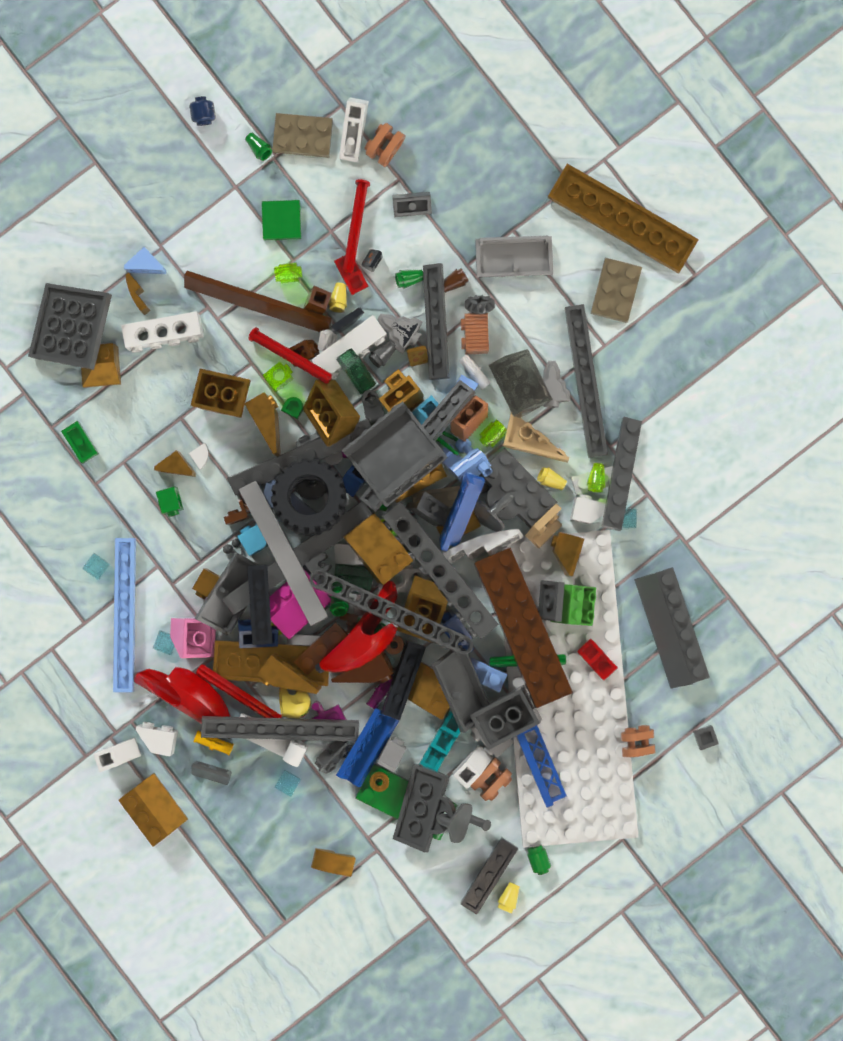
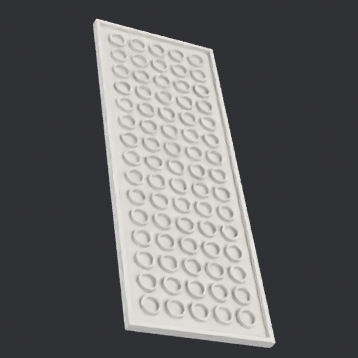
M610 530L568 533L569 535L585 539L573 576H566L552 551L551 542L554 535L540 548H537L527 537H523L503 549L506 550L511 547L537 610L541 580L565 582L568 585L596 587L593 626L562 624L542 619L556 654L566 655V664L561 666L573 691L572 694L536 708L542 718L541 723L537 726L567 797L553 802V806L548 808L545 806L517 736L513 737L523 848L536 847L541 844L542 846L638 838L631 757L622 756V748L628 747V744L625 741H621V732H625L624 729L628 728ZM504 637L505 656H513ZM589 639H592L618 667L605 681L598 676L577 652ZM507 667L509 692L522 685L527 690L518 667ZM535 730L525 733V737L528 742L535 744L537 734ZM536 748L533 756L536 760L542 762L545 753L543 750ZM543 766L541 770L542 777L549 780L552 775L551 768ZM550 785L548 790L550 797L561 794L558 786Z

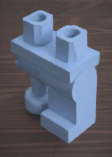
M459 439L455 445L459 452L466 453L464 458L459 454L456 456L446 447L442 449L448 457L442 464L461 484L466 473L476 476L482 474L484 477H487L493 472L486 455L478 448L473 449L469 439H466V441Z

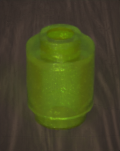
M297 262L279 264V266L274 267L276 282H299V278L303 277L302 267L298 266Z
M496 419L479 434L481 437L479 441L486 448L489 446L493 448L505 436L507 429Z

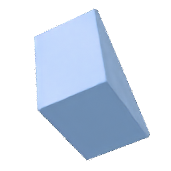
M145 247L124 265V269L129 273L166 274V269Z

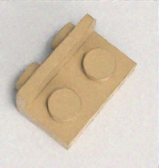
M557 504L539 519L525 535L537 548H540L562 526L557 520L559 518L557 514L562 508Z

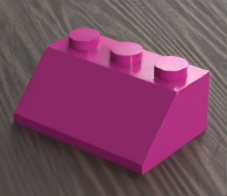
M303 568V570H304V572H305V574H306V576H307V578H308V580H309V582H310V575H311V574L308 573V572ZM313 578V582L319 585L318 582ZM286 581L269 597L271 621L288 639H291L308 623V620ZM313 587L323 608H325L331 602V598L328 594Z

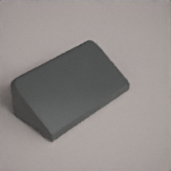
M430 192L392 195L394 217L432 214Z
M195 761L191 766V774L224 785L229 784L232 774L230 770L200 761Z

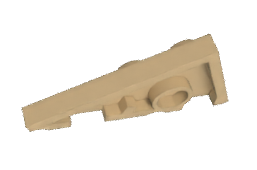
M511 411L503 447L568 463L569 457L563 450L554 446L540 431L535 430L529 422H525L515 411Z

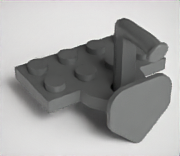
M504 448L489 462L493 472L487 477H484L482 474L479 475V477L485 479V483L490 489L486 494V504L477 500L474 511L479 522L495 532L502 531L505 528L501 520H509L515 516H518L531 529L558 502Z
M413 764L393 839L425 853L429 852L433 834L438 835L449 832L450 841L460 843L465 838L469 823L481 827L483 831H488L491 827L490 820H484L472 815L471 804L464 803L457 810L455 809L451 799L445 796L450 776L419 764Z

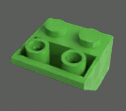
M564 584L562 621L550 622L593 626L596 587Z

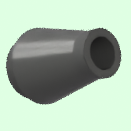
M389 340L371 352L369 356L370 361L378 368L385 366L396 350V345Z

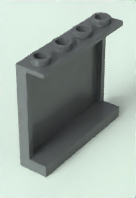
M403 401L393 406L389 413L377 419L374 425L369 429H365L358 438L349 442L342 450L386 507L448 458Z

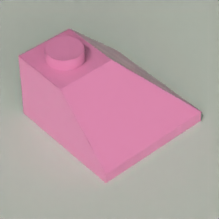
M171 618L170 638L180 658L214 657L216 629L195 618Z

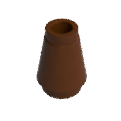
M462 268L459 270L455 269L444 279L445 293L465 286V283L469 281Z

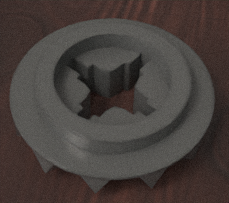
M475 295V297H469L465 300V309L475 314H485L495 308V300L490 298V296Z

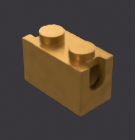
M408 375L381 396L379 400L386 410L390 412L393 406L400 404L402 401L409 409L422 399L424 395Z

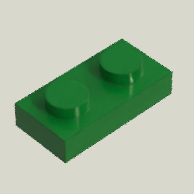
M79 421L74 422L61 431L82 464L99 454Z

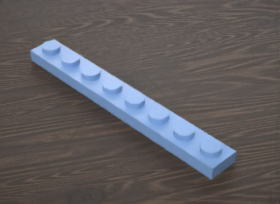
M115 538L113 692H134L136 538Z

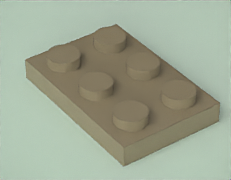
M276 113L273 153L329 158L333 119Z
M605 257L590 314L628 323L642 267Z

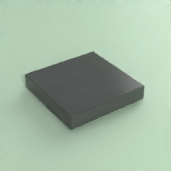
M541 580L538 606L541 619L562 621L565 582Z

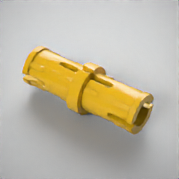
M199 730L193 741L209 747V750L213 751L214 749L229 756L234 746L233 743L231 744L218 738H201Z

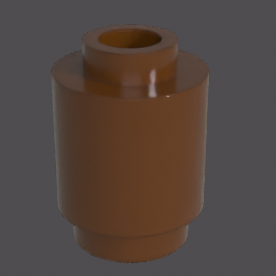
M395 634L392 641L398 643L397 648H392L390 644L386 648V651L393 655L400 653L404 647L402 637Z

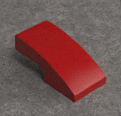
M345 255L334 260L351 295L369 287L356 261L353 273L348 274L343 272Z
M589 639L577 651L603 681L618 669L592 639Z

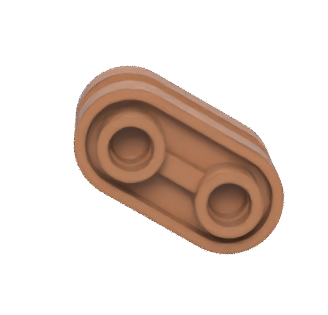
M388 123L380 124L375 132L376 136L374 139H370L365 146L366 155L372 159L378 155L380 157L378 163L384 167L390 163L406 137L400 131L395 135L392 134L393 127ZM389 140L390 142L385 150L381 149L385 142Z
M649 725L638 726V729L625 728V732H621V741H625L628 744V747L622 748L623 757H640L656 753L655 744H649V739L654 738V729H650ZM641 740V744L635 745V741Z
M496 757L491 760L483 773L470 786L473 790L480 787L483 790L480 796L485 801L495 799L499 794L498 790L502 786L506 787L512 780V773L507 768L502 771L498 768L501 762ZM494 774L496 777L487 784L485 781Z

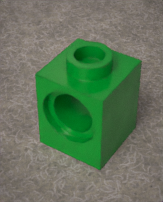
M177 487L156 491L162 514L172 517L179 515V511L184 510Z

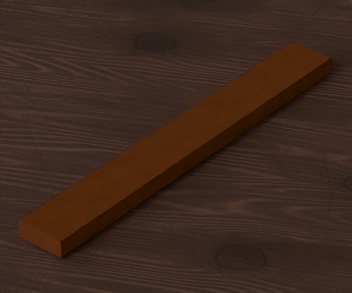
M186 271L184 274V288L317 332L330 330L331 317L190 271Z

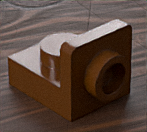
M304 340L289 348L309 361L320 354L318 345L314 340Z
M243 499L238 500L242 511L239 512L238 509L232 510L227 513L228 516L223 517L226 525H232L250 518L249 513L251 512Z
M346 613L344 616H340V620L347 621L346 632L350 633L363 616Z

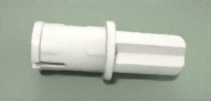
M465 355L459 360L460 364L470 374L469 377H472L478 383L481 390L491 383L480 370L481 367L478 368L469 355Z

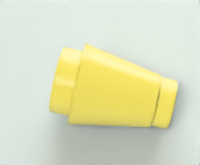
M335 283L328 303L331 311L342 313L347 308L346 284Z
M543 467L537 477L540 485L561 491L567 483V480L549 467Z
M509 882L498 900V908L512 913L513 909H516L520 886Z

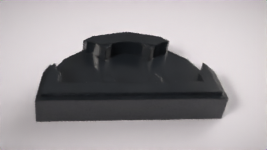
M361 307L357 308L331 325L332 331L335 334L343 332L353 325L364 314V311Z

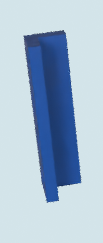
M469 473L465 474L439 537L442 551L447 552L449 546L455 547L459 545L484 486L485 479L483 477Z
M375 708L336 776L348 780L357 787H361L399 720L383 715L380 709Z
M536 725L517 735L545 806L547 808L553 806V802L567 797L538 726ZM535 730L537 734L535 744L527 741L525 733ZM536 748L543 750L545 753L542 762L536 760L533 756ZM543 766L552 770L549 780L541 775ZM550 785L558 786L561 794L550 797L548 792Z

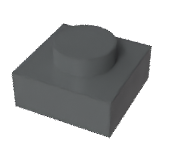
M712 725L693 731L699 750L719 744Z

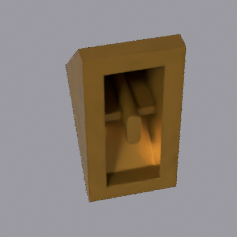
M177 450L154 466V470L158 472L196 476L195 471L187 460Z

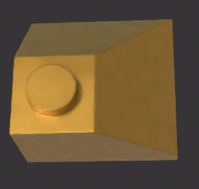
M114 343L100 344L94 370L81 368L83 388L121 385L118 346Z
M558 532L557 536L554 535L552 538V551L566 576H573L585 539Z

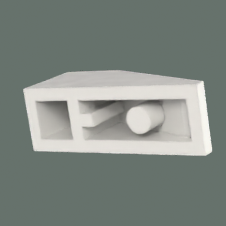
M349 98L347 100L339 159L358 162L369 101Z

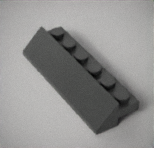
M671 567L634 579L670 688L692 685L695 682L710 678L674 568Z

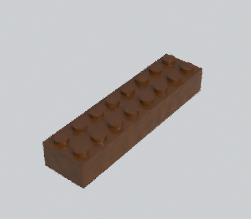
M511 547L475 562V569L534 707L539 708L572 694L573 691Z

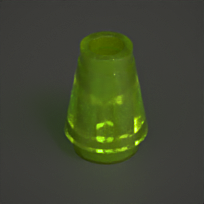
M593 463L586 484L588 491L601 493L603 488L606 487L604 464Z

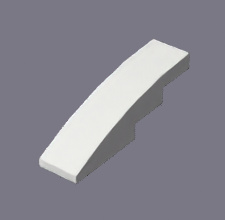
M519 529L498 531L463 542L443 554L451 564L465 555L472 560L487 551L491 556L524 536Z

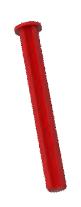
M363 179L355 181L357 189L343 272L352 274L354 271L367 188L370 187V182Z
M255 327L250 332L249 341H255L326 384L331 381L332 374L263 334L259 331V328Z
M201 664L197 669V675L263 718L282 717L281 714L272 710L205 665Z

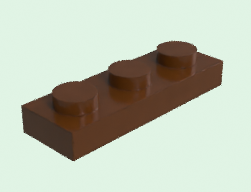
M335 622L294 660V663L308 676L315 669V665L320 663L325 656L348 636V633Z

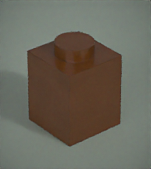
M313 286L308 293L303 309L323 315L332 293Z

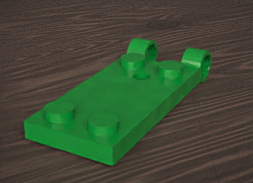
M374 763L356 799L398 819L409 780ZM376 772H383L389 778V785L384 791L377 792L370 786V778ZM377 779L376 784L382 785V779ZM433 834V838L436 840H441L443 834Z

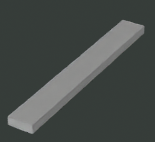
M254 481L240 488L239 491L310 626L328 618L258 483Z

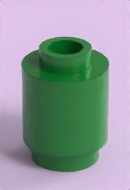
M542 844L536 847H529L527 849V856L533 873H538V875L548 873L551 863L546 849L543 848Z

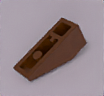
M383 652L362 667L344 672L332 678L331 681L332 683H376L381 681L383 684L392 679L391 675L395 673V670L386 652Z

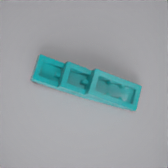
M449 710L419 765L438 771L455 740L458 738L460 730L451 710Z

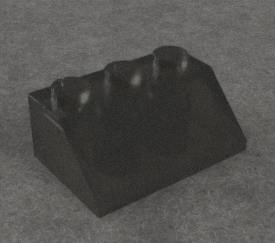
M528 349L506 355L489 365L513 416L521 418L553 400Z

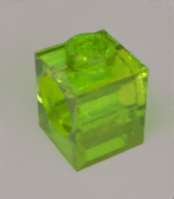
M280 361L262 375L276 393L294 379L291 376L293 373L287 363L283 365ZM279 371L284 372V378L280 381L275 380V374Z

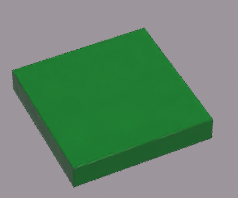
M300 200L262 201L264 241L301 239Z

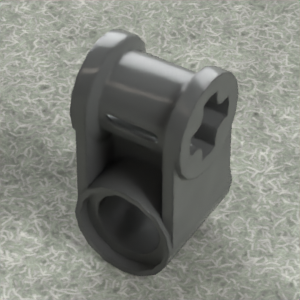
M373 390L365 391L362 395L365 418H368L371 425H374L377 419L385 416L378 394ZM369 394H371L372 397H376V399L373 400V404H370L369 401H365V399H368Z

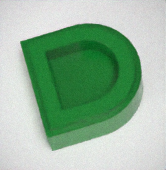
M290 397L285 401L281 411L298 420L304 406L299 398Z

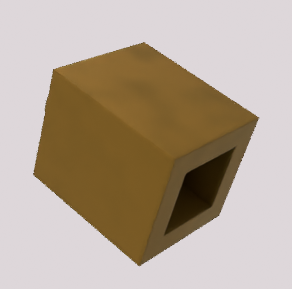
M203 568L192 589L196 591L195 594L206 599L220 576L207 568Z

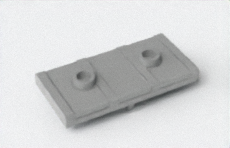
M552 236L492 237L475 240L477 278L553 275Z

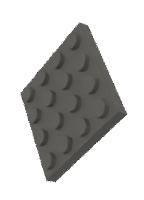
M46 283L28 357L94 370L112 295L106 292Z

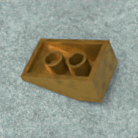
M200 368L190 406L241 418L251 380Z
M263 392L246 402L245 406L272 453L277 457L281 455L279 416L276 410L279 406L271 395L268 396Z
M375 513L343 536L379 584L384 585L413 562V559Z
M277 653L270 656L257 674L260 676L259 680L267 686L271 684L274 687L317 694L322 688Z
M421 662L408 700L443 720L450 706L432 667Z

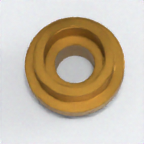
M383 772L374 773L370 778L371 788L377 792L387 789L389 785L388 776ZM382 779L383 784L377 785L376 780Z

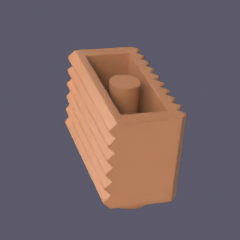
M488 313L464 314V319H461V330H465V338H461V349H465V354H488Z
M474 395L450 423V432L462 441L469 439V436L476 431V428L481 426V423L488 418V403Z

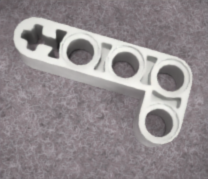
M244 713L240 715V717H251ZM247 739L282 756L286 763L295 767L300 765L309 747L300 740Z

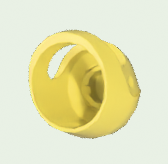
M279 687L282 717L300 719L307 715L311 708L309 694L296 690L295 695H290L287 689Z

